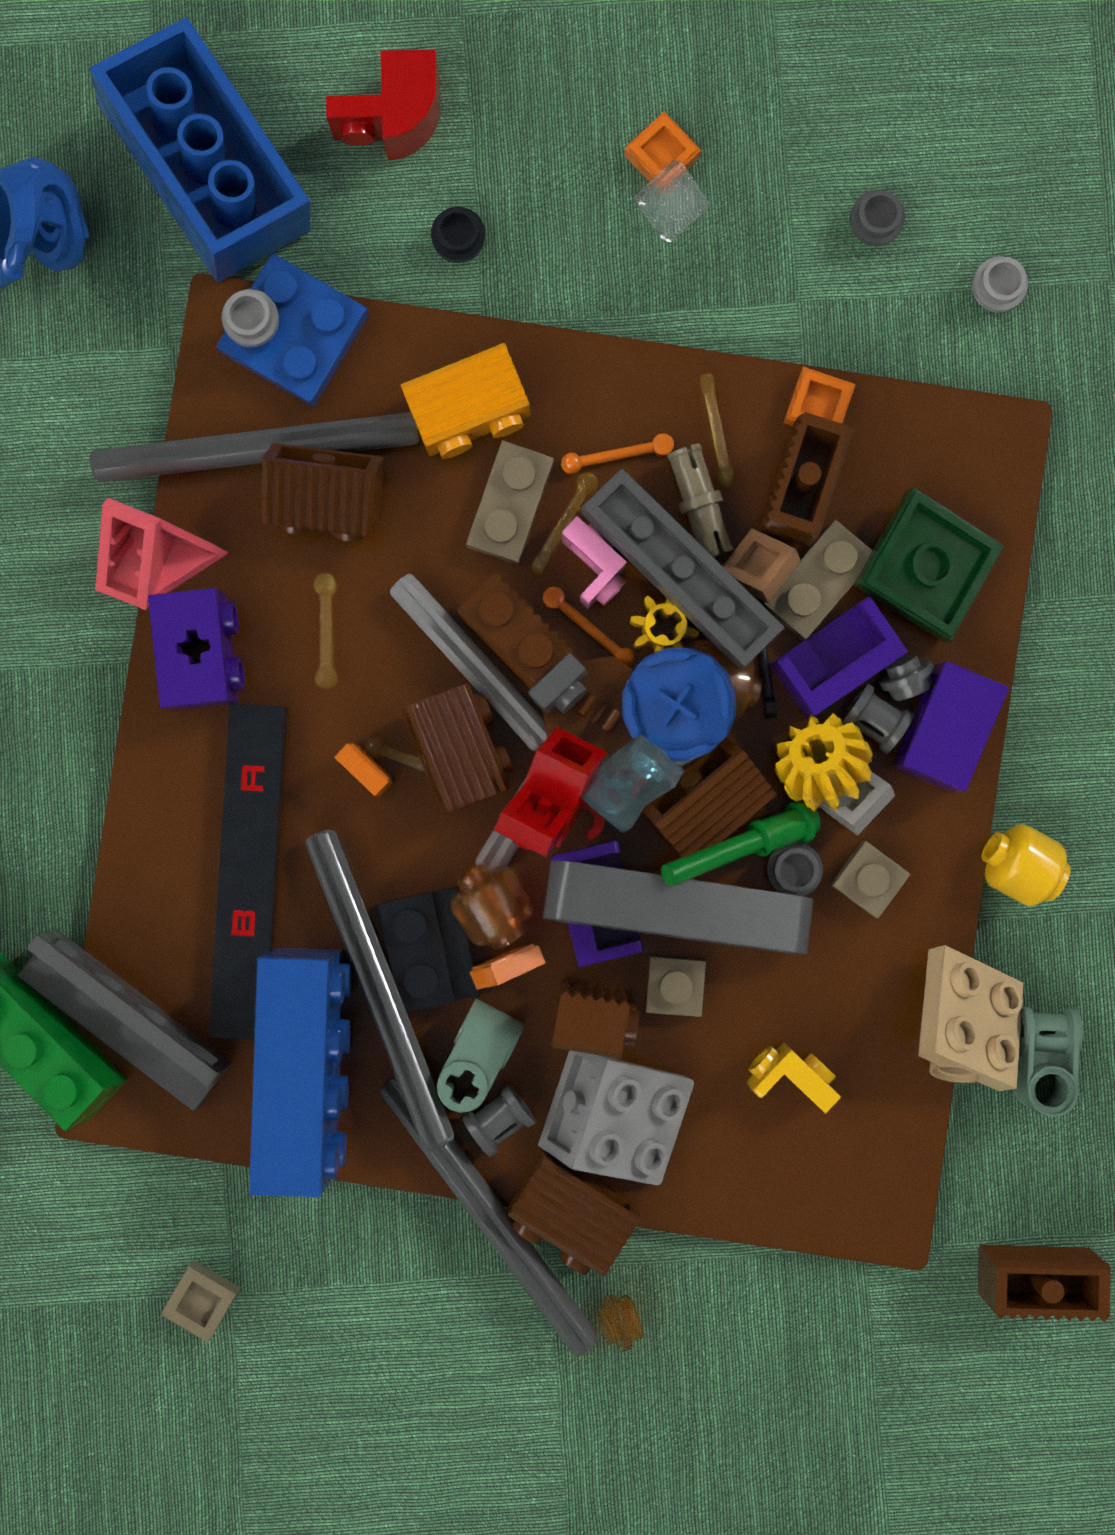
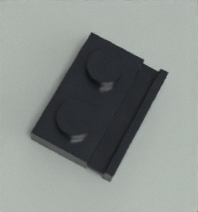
M458 886L377 904L393 979L406 1012L452 1003L461 999L475 998L481 995L480 989H476L470 974L475 964Z

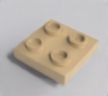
M946 945L928 950L918 1056L930 1061L929 1072L932 1076L954 1083L979 1082L997 1091L1017 1089L1023 982Z

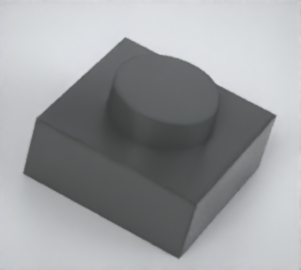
M569 653L528 693L548 717L557 709L564 714L586 694L587 689L583 684L589 679L586 668Z

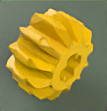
M834 713L823 724H820L818 719L810 714L808 727L803 730L790 726L789 736L792 741L777 743V754L780 761L775 764L776 775L780 782L785 784L784 789L787 795L795 802L803 799L806 806L814 812L824 800H827L829 806L836 811L839 807L840 797L847 795L858 800L859 789L856 784L871 781L870 776L872 772L868 763L872 761L871 758L873 756L868 742L863 740L860 729L853 722L843 725L841 719Z

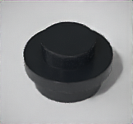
M448 208L441 212L433 222L431 239L434 249L443 259L449 262H468L481 252L485 244L484 224L480 217L468 208Z

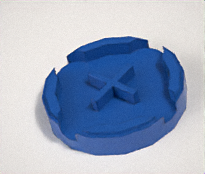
M666 648L645 657L636 666L637 668L632 672L622 692V717L630 736L640 747L643 746L648 752L665 761H690L712 752L728 736L736 717V691L728 672L712 656L693 648Z

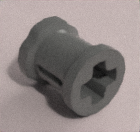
M866 683L852 700L841 721L843 725L853 722L862 733L878 742L879 750L887 755L907 730L914 717V713L908 709L899 711L874 694V687Z
M510 1083L500 1088L501 1094L478 1112L473 1113L470 1111L462 1116L468 1131L489 1157L499 1153L498 1145L522 1127L530 1128L537 1122L527 1104Z

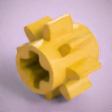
M646 596L643 601L644 607L648 612L646 618L631 616L630 619L631 625L642 628V636L633 645L635 649L642 648L646 644L655 649L654 653L666 648H683L680 643L682 638L696 639L699 636V631L687 627L686 619L688 618L667 598L665 603L656 605L651 597ZM659 615L664 621L671 618L676 621L677 626L672 632L673 640L669 641L664 634L656 638L653 636L651 630L656 623L654 616Z

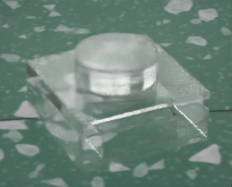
M672 161L633 197L662 241L670 243L711 207L682 161Z

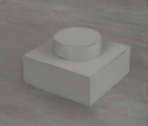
M873 772L870 776V782L856 784L859 789L858 800L847 795L840 797L837 811L829 806L827 800H824L819 808L857 836L895 796L892 786Z

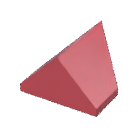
M107 498L102 504L95 590L147 610L149 607L148 595L171 592L230 552L163 519Z

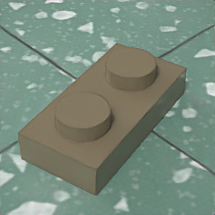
M503 440L501 441L466 542L467 548L519 565L554 465L553 457Z
M835 520L804 555L769 603L764 602L763 606L800 640H806L855 583L872 550Z

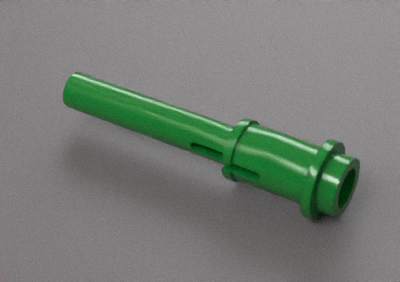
M798 801L788 803L784 807L783 812L763 820L751 822L745 833L662 865L661 874L663 880L668 886H674L753 853L764 857L777 849L795 842H801L803 845L812 842L815 834L820 831L821 821L819 814L816 810L814 812L811 808H808L805 803Z

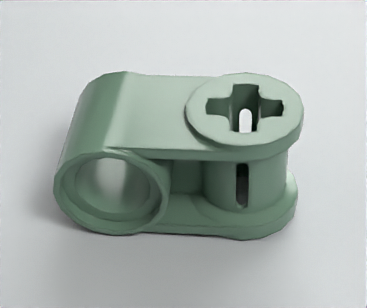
M477 998L475 999L453 1042L455 1046L437 1082L438 1096L447 1108L462 1113L470 1112L481 1105L498 1072L507 1063L525 1027V1023ZM464 1070H468L474 1074L472 1084L478 1088V1091L476 1093L466 1091L462 1098L457 1097L453 1094L455 1084L448 1080V1077L451 1074L460 1077Z
M1022 1006L1017 1089H1013V1092L1018 1101L1024 1106L1046 1116H1062L1071 1111L1077 1102L1079 1054L1082 1047L1083 1026L1081 1016L1076 1009H1065L1062 1014L1033 1012L1029 1006ZM1042 1030L1055 1031L1054 1034H1043L1039 1032ZM1050 1074L1054 1080V1091L1048 1099L1039 1102L1035 1095L1036 1083L1044 1075Z

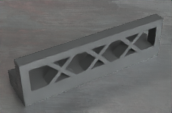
M623 469L619 470L582 506L580 513L739 670L742 671L785 628Z
M59 930L37 934L26 948L33 955L17 975L19 978L191 1110L195 1111L199 1108L232 1063Z

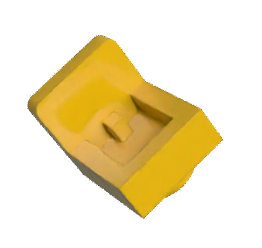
M784 1042L776 1050L772 1046L767 1047L756 1057L748 1069L753 1075L746 1083L759 1098H762L783 1075L788 1077L825 1114L841 1098L829 1085L836 1076L812 1053L803 1061Z

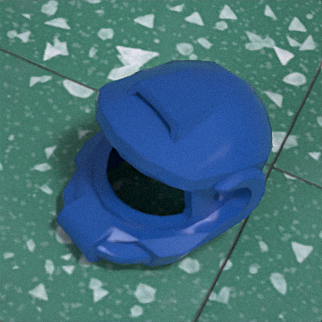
M37 157L28 158L0 168V289L6 288L22 277L24 263L31 252H33L35 258L42 265L54 271L74 269L83 259L84 243L89 238V234L81 209L79 193L71 177L54 163Z

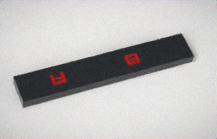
M229 704L209 1038L255 1040L257 958L272 951L274 944L288 708L284 706Z

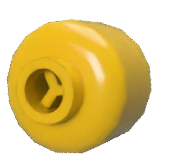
M1015 825L1003 834L996 832L987 841L982 852V860L986 862L985 878L988 885L1027 906H1035L1044 901L1050 902L1060 895L1069 880L1071 867L1067 863V854L1063 845L1027 825Z

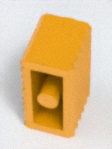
M505 343L400 384L429 456H435L440 452L443 459L455 457L468 451L473 446L471 440L484 436L489 432L492 433L493 438L507 436L521 429L524 426L522 419L531 416L528 398Z

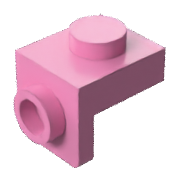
M577 516L562 532V543L598 575L581 594L580 603L586 609H589L596 601L605 606L626 583L620 575L625 570L627 561L612 549L614 546L591 523L587 526Z

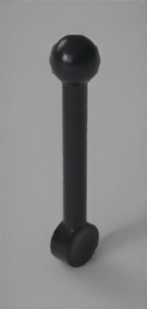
M766 647L757 656L764 719H771L777 717V705L773 696L768 648Z

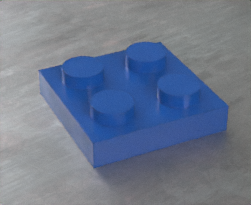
M272 253L251 289L265 293L274 302L279 313V326L275 335L264 345L244 347L235 343L225 331L216 348L221 354L314 408L370 314L363 305Z

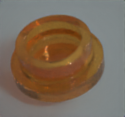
M613 1294L605 1296L603 1298L604 1310L597 1312L599 1326L608 1345L616 1343L622 1352L628 1351L633 1347L632 1342L643 1338V1329L638 1312L628 1295L616 1298Z

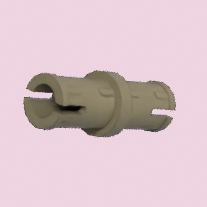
M698 443L689 446L690 449L688 450L686 447L667 454V459L671 463L682 498V502L678 504L681 515L687 514L694 539L712 557H717L734 551V547L731 545L719 507V503L723 502L720 490L714 491L703 457L702 446Z

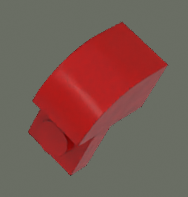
M436 49L380 51L381 94L326 96V118L334 141L342 140L348 145L366 146L373 143L374 140L383 139L388 160L401 159L421 149L433 135L440 117V73Z
M556 727L537 749L523 787L500 813L494 831L510 838L519 847L535 851L544 857L549 854L554 846L559 848L578 818L607 752Z

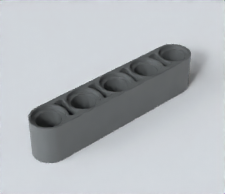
M550 861L543 919L772 952L808 955L814 899L691 879L674 886H668L663 880L662 875L577 862Z

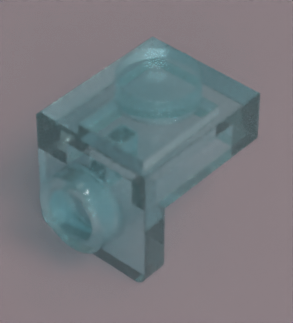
M640 734L605 760L583 795V799L618 830L625 832L633 827L646 805L676 786L684 770L668 758L660 747L652 744Z

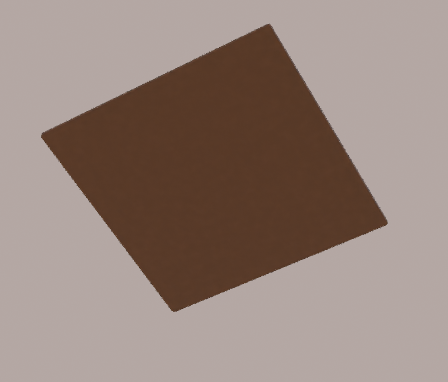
M196 274L190 282L165 441L411 412L400 384L502 343H505L530 404L531 416L522 419L524 426L521 429L500 438H493L491 432L484 436H479L471 440L473 446L468 451L455 457L443 459L440 452L435 456H429L421 436L419 442L415 445L349 452L384 458L380 520L373 536L364 537L357 541L340 540L335 538L330 531L321 532L318 529L309 530L302 534H289L280 531L273 523L267 525L262 523V463L159 475L153 516L163 519L230 552L169 593L217 588L227 595L228 602L234 601L238 612L239 633L231 635L234 657L240 656L245 674L244 690H237L239 704L284 706L288 708L273 950L276 948L344 950L343 963H351L305 846V840L320 831L334 830L338 836L391 974L392 971L377 904L458 886L475 966L509 950L534 944V946L539 945L546 962L498 986L480 989L481 995L479 997L461 999L452 1003L407 1012L436 1089L439 1075L455 1046L453 1042L476 998L525 1023L515 1048L504 1068L498 1072L486 1098L479 1107L471 1112H478L501 1094L500 1088L510 1083L533 1113L537 1121L530 1128L522 1127L498 1145L499 1153L489 1157L474 1140L463 1122L462 1116L467 1112L459 1113L452 1111L443 1104L454 1132L455 1141L504 1207H509L512 1198L543 1151L538 1146L569 1053V1050L552 1048V1029L560 983L565 979L570 984L578 981L581 986L589 982L592 988L600 984L603 990L611 986L614 992L622 988L628 1003L637 1004L636 1011L640 1012L635 1045L624 1044L622 1058H617L618 1060L684 1075L694 1081L691 1096L663 1181L660 1185L584 1172L638 1207L640 1221L636 1227L911 1270L923 1269L929 1259L954 1082L944 1081L932 1076L929 1072L930 1061L918 1056L928 950L946 945L973 958L986 862L982 860V852L991 835L1052 418L1051 406L1047 402L346 295L366 307L370 315L313 408L221 354L216 348L225 332L222 324V310L226 301L233 294L241 290L251 289L255 281L228 277L217 283L211 274ZM806 367L856 384L842 423L854 430L820 536L809 547L769 534L766 535L796 548L801 560L828 527L837 520L873 551L906 490L915 487L1004 545L952 641H941L863 592L854 584L809 635V637L858 603L870 597L908 652L903 656L917 654L919 660L931 659L933 665L948 661L1009 687L966 792H950L891 767L905 733L890 753L886 755L879 750L878 742L861 732L863 740L868 742L873 755L872 761L868 763L870 770L892 786L895 796L858 836L818 807L816 809L820 817L821 827L820 831L815 834L812 842L807 843V845L811 846L819 854L823 864V875L817 888L810 894L803 896L814 899L808 955L772 952L639 933L645 951L578 967L568 923L543 919L550 861H553L552 855L616 839L618 840L619 853L624 870L662 875V865L677 860L680 857L641 811L639 805L641 801L648 799L649 794L656 793L659 786H664L667 779L673 778L675 772L667 771L657 766L644 748L639 758L652 766L655 771L622 815L611 806L606 808L603 812L605 817L604 827L597 837L592 840L586 837L588 830L594 824V817L591 812L582 809L559 848L554 846L546 857L535 851L519 847L502 875L494 877L486 873L475 864V860L496 827L500 813L513 799L526 778L536 751L530 750L488 703L493 724L486 726L493 746L502 744L510 758L514 772L513 776L507 778L510 788L446 815L441 814L403 719L402 712L410 704L449 691L463 684L469 683L473 695L479 692L391 596L390 590L400 578L407 574H412L543 718L542 709L532 700L528 693L530 689L460 617L457 609L493 574H501L503 582H509L511 590H517L519 599H525L526 607H533L534 615H541L542 623H549V631H557V640H565V648H573V656L579 662L613 656L559 609L552 610L544 604L543 594L545 590L550 587H558L564 592L565 601L619 647L633 650L636 662L631 669L635 670V667L645 657L652 655L655 649L647 644L642 648H634L635 641L642 636V628L634 627L630 624L631 616L646 618L648 612L643 602L646 596L651 597L656 605L665 603L666 597L629 560L613 547L612 549L627 561L625 570L620 575L626 583L605 606L596 601L589 609H586L580 603V596L598 575L562 543V532L577 516L588 526L590 522L580 513L582 506L619 470L623 469L694 538L687 514L681 515L678 504L682 502V498L667 456L658 457L654 453L583 466L575 474H568L562 469V457L569 452L582 456L653 442V439L661 433L672 437L674 441L672 452L686 447L688 450L690 449L689 446L700 443L714 491L720 490L723 502L719 503V507L731 545H733L735 551L751 528L763 533L759 524L763 520L762 514L767 508L765 504L770 498L769 493L773 488L772 483L777 477L775 473L780 467L779 462L783 457L782 452L787 445L786 440L790 435L789 431L792 427L783 422L802 368ZM502 440L554 458V465L519 565L469 549L466 546ZM734 551L717 557L713 556V558L723 566ZM754 597L761 605L765 602ZM138 607L84 950L228 1059L232 1064L199 1108L193 1111L72 1018V1023L128 1080L91 1120L67 1131H64L55 1123V1131L59 1137L64 1139L250 1167L255 1040L208 1037L229 705L179 711L160 708L149 607L147 610ZM659 615L654 616L656 623L651 630L653 636L656 638L664 634L669 641L673 640L672 632L677 626L676 621L673 618L664 621ZM686 619L687 627L699 631V636L696 639L682 638L680 643L683 648H693L712 656L728 672L736 691V717L727 737L749 756V759L755 764V767L777 794V797L766 805V811L759 820L781 813L786 804L794 800L787 795L784 789L785 784L780 782L775 772V764L780 761L777 754V743L792 741L789 736L790 726L803 730L808 727L809 718H805L770 667L773 696L777 705V717L764 719L758 656L742 671L739 670L689 619ZM785 627L767 646L769 664L803 641ZM199 639L198 647L190 649L189 655L200 660L201 653L210 651V644ZM884 668L813 717L817 718L820 724H823L833 713L841 719L852 700L866 683L874 687V694L899 711L908 709L914 713L921 694L906 700L893 701L889 691H883L879 684V679L887 673ZM347 743L359 745L394 778L392 780L394 784L381 797L374 796L334 758ZM748 825L740 827L728 839L747 832ZM861 841H867L911 874L878 919L869 915L829 885ZM753 853L691 878V880L779 893L772 887L767 877L766 867L771 853L764 857ZM649 955L695 958L706 961L702 1017L646 1013L645 1002ZM352 966L351 996L344 997L342 1004V1019L350 1020L351 1023L350 1048L348 1054H342L340 1062V1076H348L349 1097L347 1109L341 1110L338 1121V1132L347 1133V1155L345 1166H339L337 1179L331 1180L458 1199L381 1095V1088L395 1074ZM783 1042L803 1061L812 1053L836 1076L829 1085L841 1098L825 1114L785 1075L762 1098H759L746 1083L753 1075L748 1070L752 1062L767 1047L772 1046L776 1050ZM464 1070L460 1077L453 1076L452 1074L448 1077V1080L455 1084L453 1090L455 1096L462 1098L466 1091L473 1093L478 1091V1088L472 1084L474 1074L471 1071Z

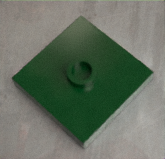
M913 487L906 490L857 577L854 586L941 641H952L1004 545Z

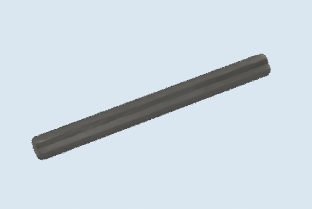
M406 412L99 449L91 452L90 464L94 478L100 482L258 464L262 463V458L272 443L342 452H358L415 445L419 442L420 433L412 413Z
M324 830L315 833L305 840V846L421 1144L426 1150L435 1149L450 1142L454 1138V1132L438 1096L436 1086L338 836L334 830Z
M394 1076L380 1090L384 1100L571 1353L577 1357L585 1354L598 1342L597 1332L531 1242L523 1238L512 1228L514 1219L508 1216L506 1208L453 1138L447 1144L435 1149L426 1150L423 1148L397 1079Z

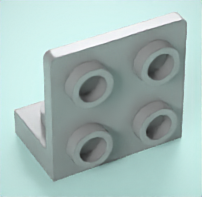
M569 1050L538 1146L573 1170L660 1185L663 1181L691 1096L694 1081L684 1075L621 1061L613 1057Z

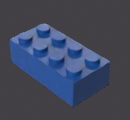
M188 17L89 68L98 105L217 283L310 232L309 198Z
M276 948L257 958L249 1195L321 1197L331 1179H337L339 1166H345L347 1133L338 1132V1121L341 1110L347 1109L348 1076H340V1062L342 1054H348L351 1023L350 1020L342 1019V1004L344 997L351 996L353 970L351 963H343L344 950Z

